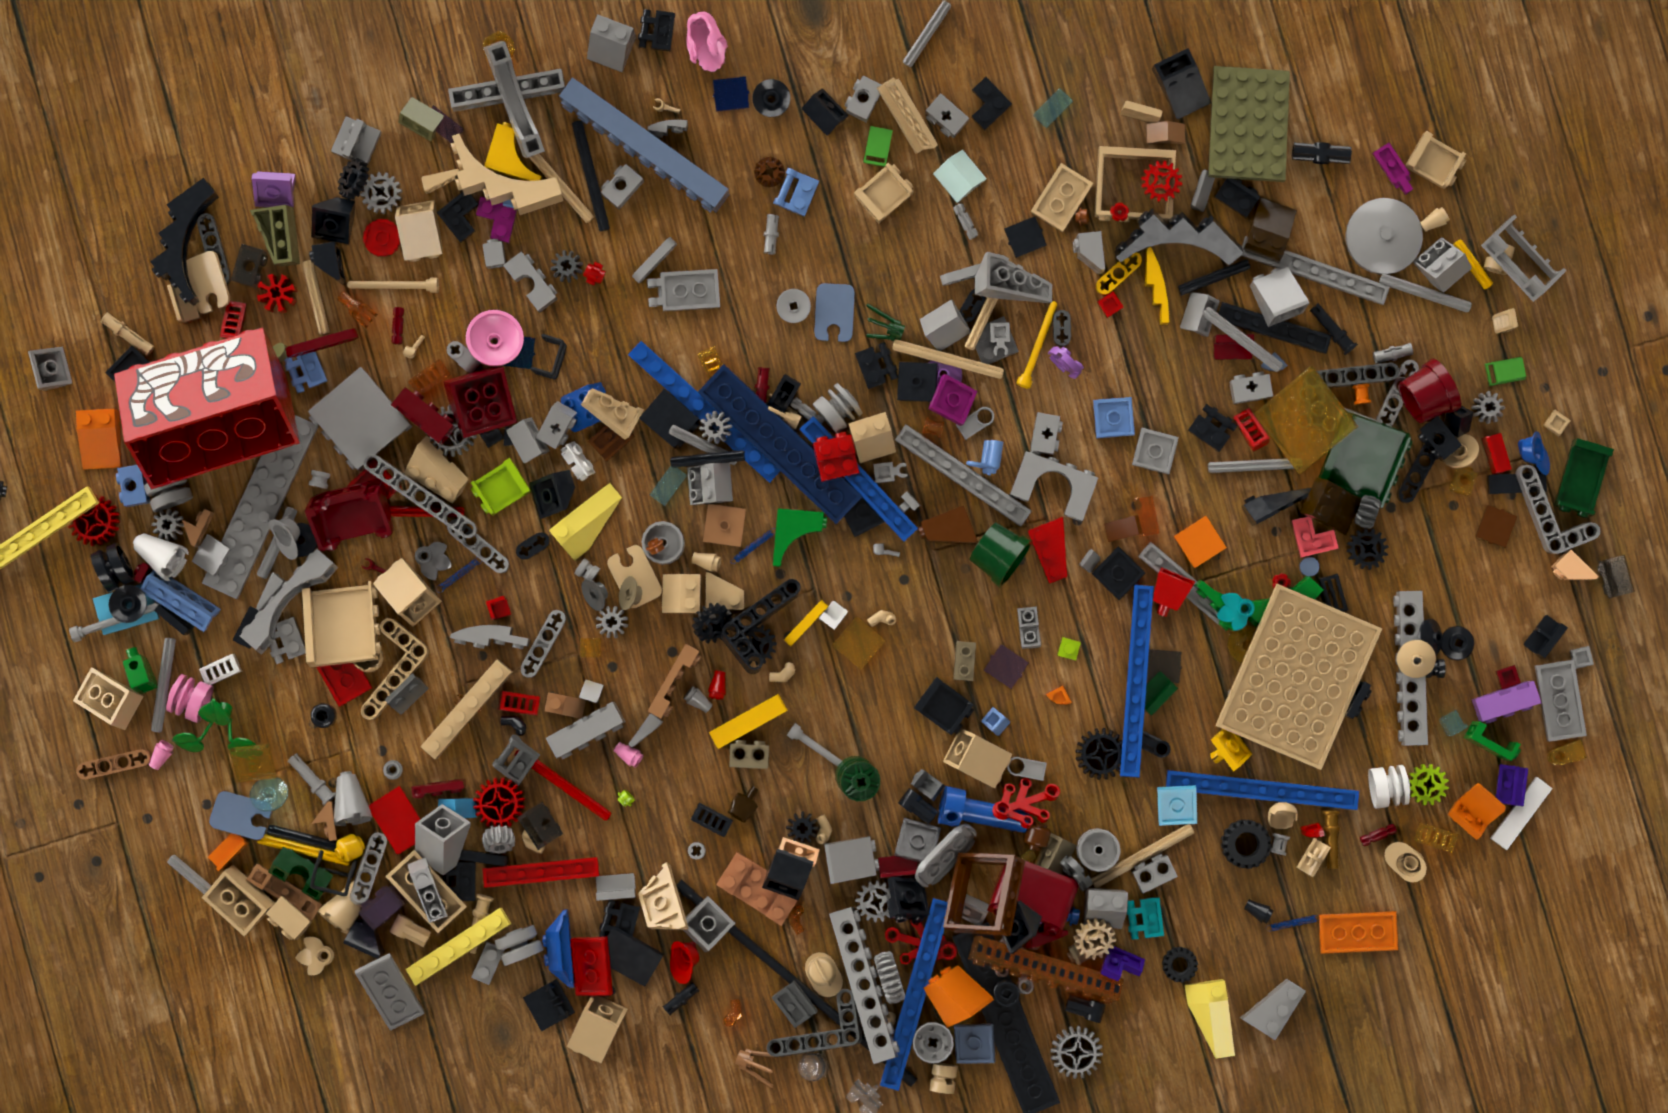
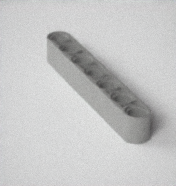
M373 454L365 457L363 465L370 473L462 537L471 538L476 535V524L381 457ZM370 458H376L378 461V465L374 469L368 466ZM386 469H392L394 472V476L390 480L384 477ZM402 480H407L410 483V487L406 491L400 488ZM418 491H423L426 495L425 500L422 502L416 500V493ZM434 502H439L442 506L441 511L438 513L433 512L431 509ZM450 513H455L458 517L457 522L454 524L449 523L447 520ZM466 524L473 526V533L470 535H466L463 532V527Z

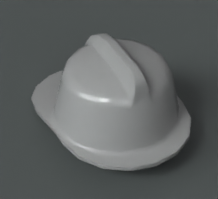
M290 515L280 520H270L269 527L274 534L280 551L288 559H296L298 556L296 541L300 536V529Z

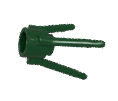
M867 304L866 307L892 323L888 325L868 318L869 322L887 328V334L890 335L866 334V337L888 339L891 341H895V339L901 340L905 325H902L901 321L895 320L879 309Z

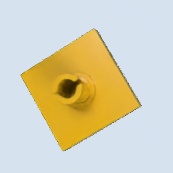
M1221 729L1211 739L1217 748L1216 751L1210 754L1211 759L1218 756L1213 760L1215 763L1225 759L1233 771L1238 769L1252 755L1239 735L1225 729Z

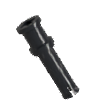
M1319 303L1310 310L1332 335L1333 342L1341 347L1344 355H1347L1358 345L1350 339L1346 330L1340 329Z

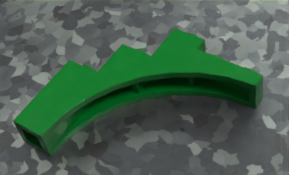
M1305 576L1294 587L1290 588L1314 600L1323 591L1308 576ZM1201 580L1196 582L1194 587L1197 590L1195 592L1201 598H1207L1211 602L1209 605L1216 612H1219L1225 605L1221 598L1224 594L1215 591ZM1270 598L1251 600L1255 610L1248 618V621L1254 627L1259 625ZM1242 605L1241 610L1243 612L1247 610V605ZM1219 620L1218 624L1225 631L1228 629L1234 631L1231 625L1232 622Z

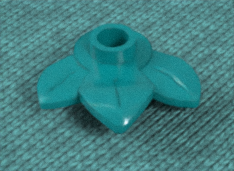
M1237 593L1222 595L1221 598L1225 605L1219 610L1217 618L1224 622H1232L1231 625L1234 631L1244 628L1248 617L1254 613L1255 607L1253 602L1246 598L1242 599ZM1244 604H1246L1248 607L1245 612L1241 610V607Z

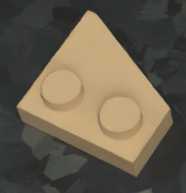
M706 572L705 607L709 608V603H712L714 606L716 603H719L721 606L725 605L728 610H744V590Z

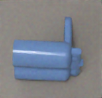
M984 440L981 463L967 461L966 464L972 467L983 468V474L990 476L991 474H996V471L1000 468L1004 442Z

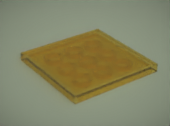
M1313 366L1307 368L1254 413L1299 474L1306 471L1358 428V425Z

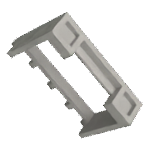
M1514 214L1481 246L1534 302L1566 272V269L1563 268L1561 271L1552 269L1548 264L1550 260L1548 258L1544 260L1535 250L1537 246L1535 244L1531 246L1522 236L1524 232L1522 230L1518 232L1512 222L1517 217ZM1504 229L1550 278L1545 285L1536 275L1529 279L1506 255L1504 251L1509 246L1499 236Z

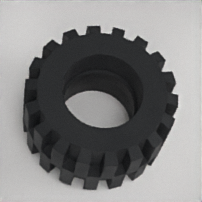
M1244 819L1231 823L1224 830L1225 833L1221 837L1222 853L1233 865L1252 869V867L1260 866L1259 864L1264 863L1266 857H1269V850L1272 848V844H1270L1271 837L1261 824ZM1242 833H1251L1257 841L1255 851L1247 856L1238 853L1235 847L1236 839Z

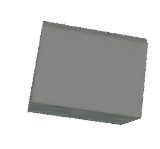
M952 299L920 319L926 338L938 351L944 350L971 333L970 328Z
M63 347L28 351L38 389L47 391L72 384Z

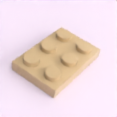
M1061 163L1032 208L1031 213L1063 232L1092 187L1093 182Z

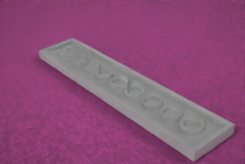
M296 415L295 420L300 444L261 455L221 543L232 550L217 576L215 577L207 572L202 584L235 599L239 598L271 530L269 522L272 519H276L319 427Z

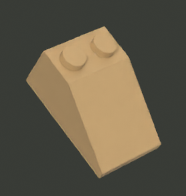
M91 667L73 701L108 724L126 730L144 696Z

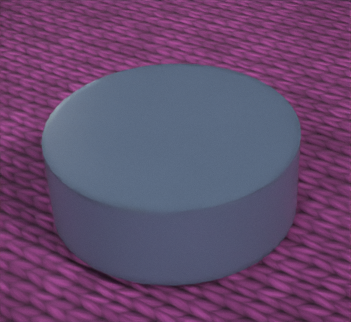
M1307 557L1300 562L1299 569L1305 576H1314L1319 571V563L1315 558Z

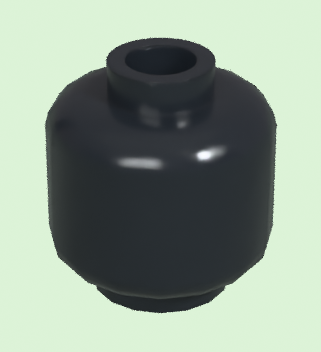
M320 703L312 709L310 713L311 721L319 728L331 727L336 722L337 712L332 705Z

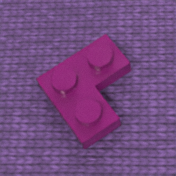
M480 197L476 216L494 220L490 239H498V241L510 243L518 209L514 210L513 208L503 206V202L492 206L490 199L486 200V198Z

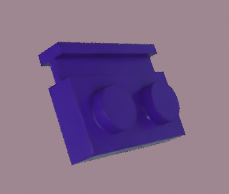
M1499 765L1496 798L1500 802L1507 805L1524 806L1528 768Z

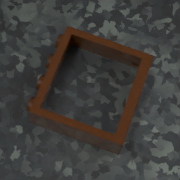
M958 853L943 928L954 933L1011 936L1025 860L1016 855ZM972 864L1006 865L994 926L960 924Z

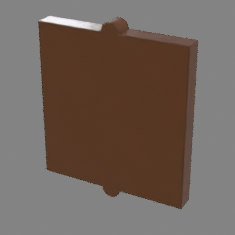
M1487 505L1475 537L1486 540L1489 544L1494 543L1506 548L1517 516L1505 512L1504 509L1499 510Z

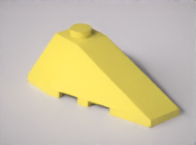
M609 483L564 517L549 531L576 561L591 548L622 497Z
M1218 979L1184 985L1187 1004L1214 1057L1217 1059L1235 1056L1225 980Z

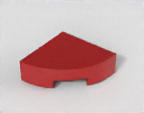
M1318 822L1300 827L1301 833L1306 837L1324 836V831Z

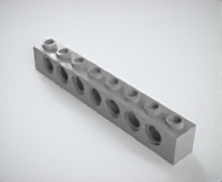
M1399 591L1393 597L1394 607H1397V615H1394V625L1397 626L1398 634H1395V645L1398 646V651L1406 642L1418 640L1419 628L1424 621L1423 591ZM1406 605H1409L1412 608V614L1410 616H1407L1404 613V607ZM1408 624L1413 628L1411 635H1407L1404 631L1405 626ZM1396 653V655H1395L1396 665H1398V664H1397V654H1398V653ZM1418 657L1414 659L1416 664L1421 661ZM1399 669V672L1396 673V683L1399 684L1400 692H1397V703H1400L1397 719L1398 722H1401V730H1398V740L1403 746L1428 745L1426 676L1412 678L1406 676ZM1409 682L1415 685V690L1412 693H1409L1406 689ZM1410 701L1416 705L1413 712L1407 709V704ZM1412 720L1416 723L1414 731L1408 729V723Z
M854 907L830 913L829 915L873 1064L898 1057V1052H900L899 1045L892 1037L894 1033L893 1025L891 1022L888 1023L887 1020L888 1008L885 1003H882V988L880 984L877 985L876 983L877 971L875 966H871L870 959L872 954L869 947L866 948L864 942L866 940L865 931L860 929L859 921H861L859 911L855 910ZM848 923L853 925V932L851 934L845 932V926ZM853 942H857L859 945V950L856 953H853L850 949V945ZM860 960L865 965L861 972L856 969V963ZM864 979L870 982L868 990H864L861 987ZM869 998H873L876 1002L873 1009L867 1006ZM876 1016L881 1019V1025L878 1028L872 1024V1020ZM881 1035L887 1039V1043L883 1047L878 1044V1038Z

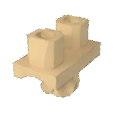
M1313 838L1296 868L1314 877L1331 847Z

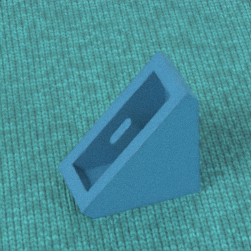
M473 798L438 799V807L443 804L463 818H477L475 815L477 809L473 808V806L477 805V802L473 801Z

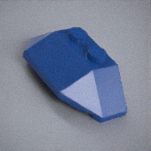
M564 909L546 930V935H543V946L547 947L544 961L545 966H549L551 973L569 988H574L569 911Z

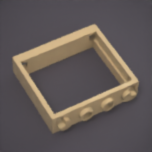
M1099 146L1094 217H1098L1100 221H1110V218H1112L1110 211H1101L1104 157L1168 161V166L1173 163V169H1175L1176 150ZM1174 178L1170 181L1169 184L1171 188L1174 187ZM1168 197V202H1166L1165 214H1159L1166 223L1173 217L1174 199ZM1129 212L1128 218L1124 221L1119 220V222H1129V219H1133L1139 223V217L1143 213Z

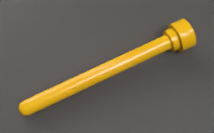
M1052 301L1049 305L1024 374H1021L1017 379L1016 385L1020 387L1031 388L1033 383L1031 381V374L1057 308V302Z

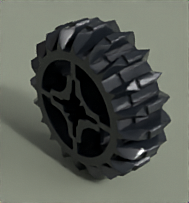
M1095 728V735L1088 731V739L1085 736L1081 737L1085 741L1084 744L1081 742L1077 743L1082 749L1075 750L1076 753H1081V756L1075 759L1077 761L1082 760L1078 767H1086L1083 770L1084 774L1089 770L1091 771L1090 778H1093L1094 774L1097 773V780L1101 779V774L1107 780V773L1110 772L1111 776L1115 777L1113 770L1115 769L1120 772L1118 765H1121L1122 748L1120 745H1122L1123 740L1116 741L1120 737L1119 734L1111 737L1113 730H1110L1107 735L1106 728H1102L1101 734H1099L1098 728ZM1101 738L1110 740L1115 748L1106 749ZM1095 739L1096 749L1092 753L1086 754L1089 743ZM1100 748L1102 749V751L1110 752L1106 753V756H1104L1105 758L1103 759V761L1101 760V757L1092 756L1099 752L1098 750ZM1117 754L1114 764L1107 768V758ZM1097 759L1101 765V770L1091 767L1087 760Z

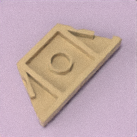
M666 862L662 865L663 869L657 876L654 875L649 880L648 885L643 887L638 893L647 927L650 929L687 930L689 927L670 864Z

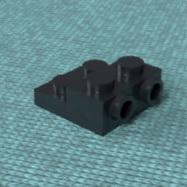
M891 877L888 879L891 898L887 900L890 919H896L897 923L911 920L913 924L922 922L924 918L930 915L925 887L921 886L915 878Z

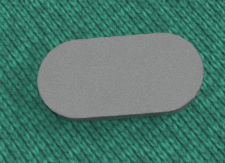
M962 824L954 828L919 864L915 873L916 881L923 887L938 883L955 866L958 853H967L972 848L975 842L974 836L977 834L975 829L969 824Z

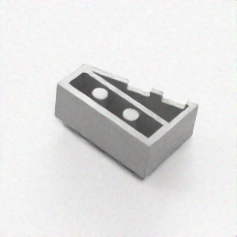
M1285 979L1240 1018L1276 1040L1306 991L1290 980Z

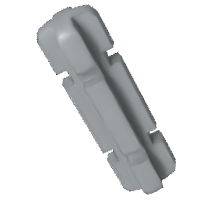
M960 203L954 206V211L958 215L963 229L967 231L968 238L972 240L978 236L976 228H973L974 224L968 213H965L964 205Z
M797 397L793 399L790 405L795 410L798 409V412L808 420L814 416L822 425L824 422L823 417L816 415L814 410L805 403L802 404V401Z

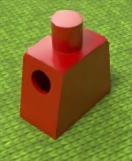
M1161 567L1153 595V601L1159 603L1156 613L1167 617L1170 608L1178 611L1195 581Z

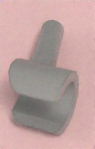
M884 544L873 545V552L876 555L900 556V552L884 550Z

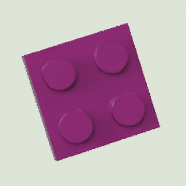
M944 374L940 379L928 409L962 426L966 421L978 391Z

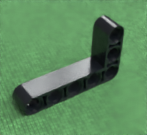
M795 579L785 581L723 627L721 633L722 641L749 674L759 673L763 665V658L745 635L798 597L801 586ZM792 586L796 592L790 593L786 588ZM777 597L781 603L774 604L771 598ZM762 608L766 614L759 615L756 609ZM742 619H747V620H749V621H750V625H749V626H744V625H742L741 620H742ZM727 630H732L735 633V636L729 637L726 635L725 632ZM743 645L747 648V651L740 652L737 646ZM755 660L759 666L751 667L749 661Z

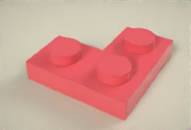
M1310 517L1291 520L1300 558L1338 549L1334 530L1315 534Z

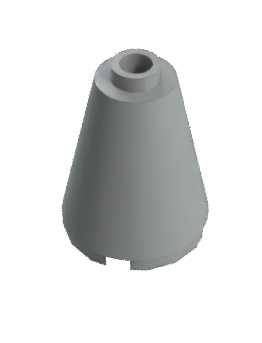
M351 771L340 773L336 782L334 825L346 826V823L358 825L370 821L372 813L356 774H352Z

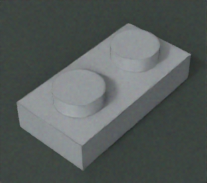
M487 942L471 978L490 985L505 949L498 950L495 944Z

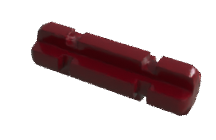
M394 307L391 342L395 345H401L403 340L401 334H403L404 319L402 316H404V308Z
M1389 824L1386 828L1382 827L1370 832L1369 835H1363L1360 837V842L1363 846H1368L1371 842L1375 843L1388 837V835L1396 834V826Z

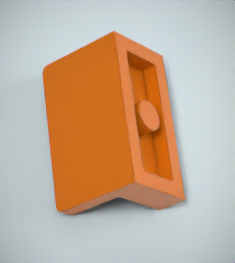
M231 833L208 858L217 866V871H222L249 842L243 836Z

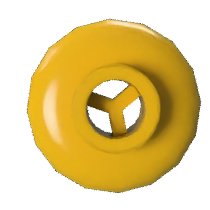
M349 834L337 840L334 851L338 859L342 858L345 862H351L362 856L365 846L360 836Z

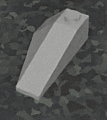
M986 252L975 276V295L996 299L1052 303V284L1036 274L1025 271L1023 266L1010 262L1009 258L1004 255Z

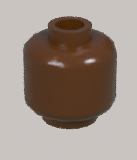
M1033 822L1032 826L1026 830L1024 842L1029 845V849L1040 851V848L1048 846L1051 835L1050 829L1047 828L1048 825Z

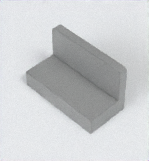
M1191 292L1180 328L1208 337L1212 323L1202 314L1208 307L1216 312L1220 301L1210 295Z
M532 417L523 419L506 430L523 463H527L535 457L550 451L546 443L536 438L539 430Z
M634 873L596 877L597 901L636 897Z

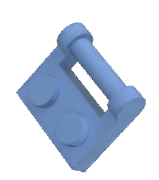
M787 168L785 173L787 176L773 204L805 217L819 180ZM796 178L799 181L790 203H787L784 200L793 179Z

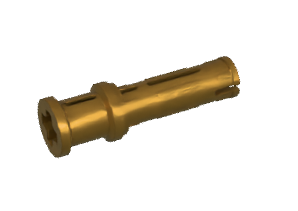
M1323 810V814H1325L1323 830L1326 832V845L1331 847L1327 853L1326 868L1338 869V832L1341 830L1340 826H1338V814H1340V810Z

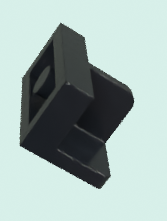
M1545 615L1523 645L1539 658H1546L1568 627L1563 623H1557L1550 616Z

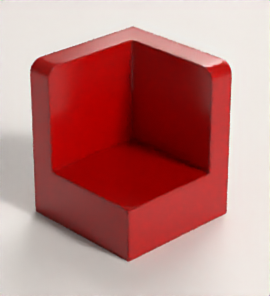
M506 596L485 601L491 620L512 615Z

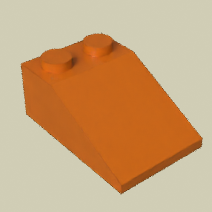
M77 410L76 426L83 470L121 468L119 410Z

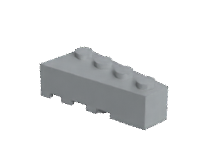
M611 702L606 707H602L592 712L589 716L581 718L572 725L548 736L546 740L555 757H561L563 760L573 755L572 750L578 748L580 751L589 746V741L595 739L597 742L606 737V732L612 730L614 733L623 728L622 724L626 721L617 704Z

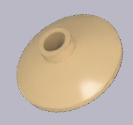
M1467 434L1457 438L1462 446L1443 460L1446 465L1452 468H1464L1477 459L1479 455L1478 442L1474 437Z
M1408 641L1398 651L1397 664L1401 672L1406 676L1412 678L1424 677L1435 666V652L1425 641ZM1418 657L1421 661L1416 664L1414 659Z

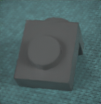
M923 769L914 775L911 783L912 786L933 801L945 787L944 784Z

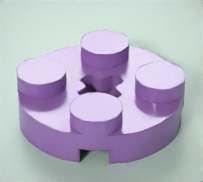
M1056 346L1048 352L1051 355L1049 357L1051 361L1063 373L1065 370L1070 372L1068 376L1076 379L1081 374L1084 368L1083 365L1070 357L1071 353L1065 347L1060 349Z

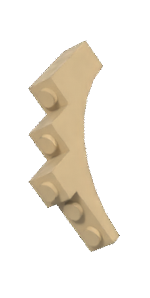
M460 134L452 136L454 143H451L454 155L458 154L460 158L456 160L460 171L457 172L458 179L455 182L458 190H463L464 196L483 190L486 200L490 199L492 206L511 199L513 209H518L520 215L563 201L556 177L539 181H522L498 175L484 167L472 156L464 145Z

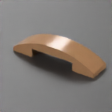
M256 864L246 879L248 882L278 899L284 896L309 920L312 921L317 911L322 906L319 901L304 894L300 888L286 880L284 882L268 873L269 869Z

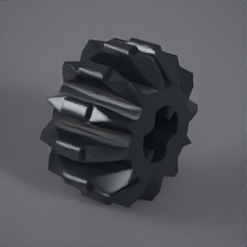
M804 811L801 812V818L796 813L794 814L796 821L788 819L789 823L794 824L793 826H786L787 830L793 829V832H790L788 837L795 834L796 836L793 841L797 842L799 837L802 844H804L805 837L809 843L811 842L809 835L817 837V834L812 832V830H819L818 826H812V824L817 822V819L810 822L809 819L812 817V814L809 813L806 819L804 818ZM800 823H804L805 826H808V830H805V833H801L797 829V825L800 826Z

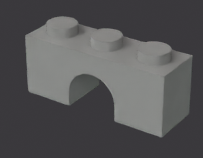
M521 251L503 266L516 283L526 277L534 280V289L526 296L540 313L557 300L555 296L557 291L551 284L547 286L544 282L545 275L540 269L535 270L532 266L535 262L528 253L524 255Z

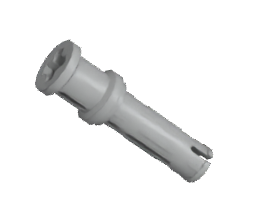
M297 753L287 761L311 787V792L321 799L323 806L335 798L336 793H333L325 785L326 782L320 780Z

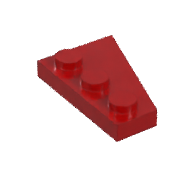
M1060 517L1027 531L1030 539L1033 541L1032 544L1049 584L1067 577L1063 517Z

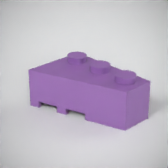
M1525 681L1471 699L1478 720L1485 721V724L1496 721V717L1502 715L1504 718L1514 715L1515 711H1527L1532 709L1534 705L1541 703L1534 681Z

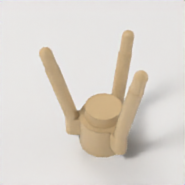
M768 407V410L783 417V420L792 429H796L801 418L797 411L788 407V412L785 414L777 409Z

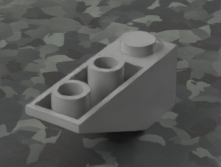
M426 857L407 864L429 923L446 917L447 913Z

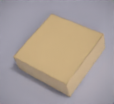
M1553 410L1543 426L1559 437L1571 420L1557 410Z

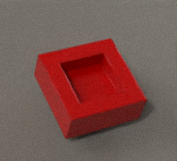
M1114 292L1097 301V304L1107 318L1123 308Z

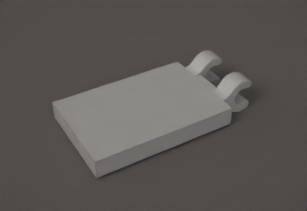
M718 269L660 273V278L647 279V287H658L659 298L648 299L649 307L662 306L663 312L720 308Z

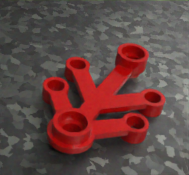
M1023 778L1019 783L1020 790L1016 801L1009 804L1010 797L1015 792V786L1008 783L1003 788L1002 800L995 803L992 808L993 815L1000 820L1011 818L1020 822L1023 828H1030L1033 824V818L1029 815L1023 816L1014 812L1019 809L1037 816L1039 822L1045 823L1048 821L1050 813L1045 809L1041 810L1031 805L1044 800L1055 801L1060 794V789L1055 784H1048L1044 792L1025 798L1032 782L1028 778Z
M910 920L911 925L916 928L919 936L922 938L924 931L922 922L914 925ZM889 927L885 931V938L890 943L902 941L915 946L920 945V938L902 934L895 927ZM890 931H894L896 933V936L894 938L889 937ZM944 935L942 936L935 962L940 959L950 961L957 955L956 945L953 942L946 941ZM946 947L951 948L950 954L944 953ZM918 948L908 953H902L900 955V962L905 965L909 964L912 959L916 958ZM903 955L909 956V960L907 962L902 961Z

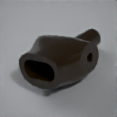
M751 786L746 795L738 792L731 802L728 813L745 823L758 808V805L752 800L758 789Z

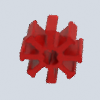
M269 274L267 277L270 280L271 286L268 287L260 281L258 287L261 290H266L267 293L257 295V299L261 303L269 300L264 308L271 313L274 312L273 309L276 303L278 311L282 314L286 313L287 310L284 307L283 301L286 300L292 306H295L297 301L294 298H289L287 294L297 293V287L293 284L285 287L290 279L284 275H281V279L277 284V277L274 274ZM279 289L281 295L279 297L276 296L275 298V295L273 293L275 290L278 292Z

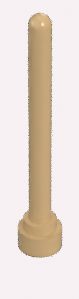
M430 277L426 281H349L347 287L350 289H426L430 293H438L439 279Z

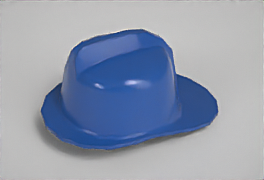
M1535 431L1532 437L1518 442L1519 452L1525 462L1536 464L1539 471L1543 475H1547L1550 470L1549 457L1542 443L1540 433Z

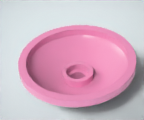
M488 310L478 314L470 322L466 331V344L469 352L477 361L488 366H502L510 363L519 355L523 346L524 335L519 322L512 315L504 311ZM495 339L498 343L492 344L490 341Z

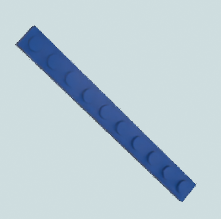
M642 341L628 354L680 403L697 416L700 421L701 419L707 420L705 416L707 413L712 415L713 411H717ZM716 423L715 425H712V428L716 429V432L720 429L719 426H716ZM732 425V428L727 429L731 432V435L726 436V441L724 442L734 451H744L745 461L770 483L780 473V470Z
M1134 585L1120 776L1139 778L1154 586Z
M1167 770L1165 787L1196 785V793L1352 810L1358 809L1359 791L1171 770Z
M932 899L929 910L930 915L926 920L893 1040L897 1041L900 1052H898V1057L886 1061L880 1086L899 1091L926 996L923 988L929 984L928 980L931 978L945 929L943 925L948 905L946 901Z

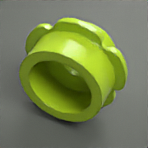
M625 789L621 793L618 792L620 796L618 801L624 807L627 805L631 807L635 798Z

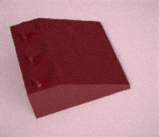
M494 366L443 381L447 399L463 438L517 423L504 367Z

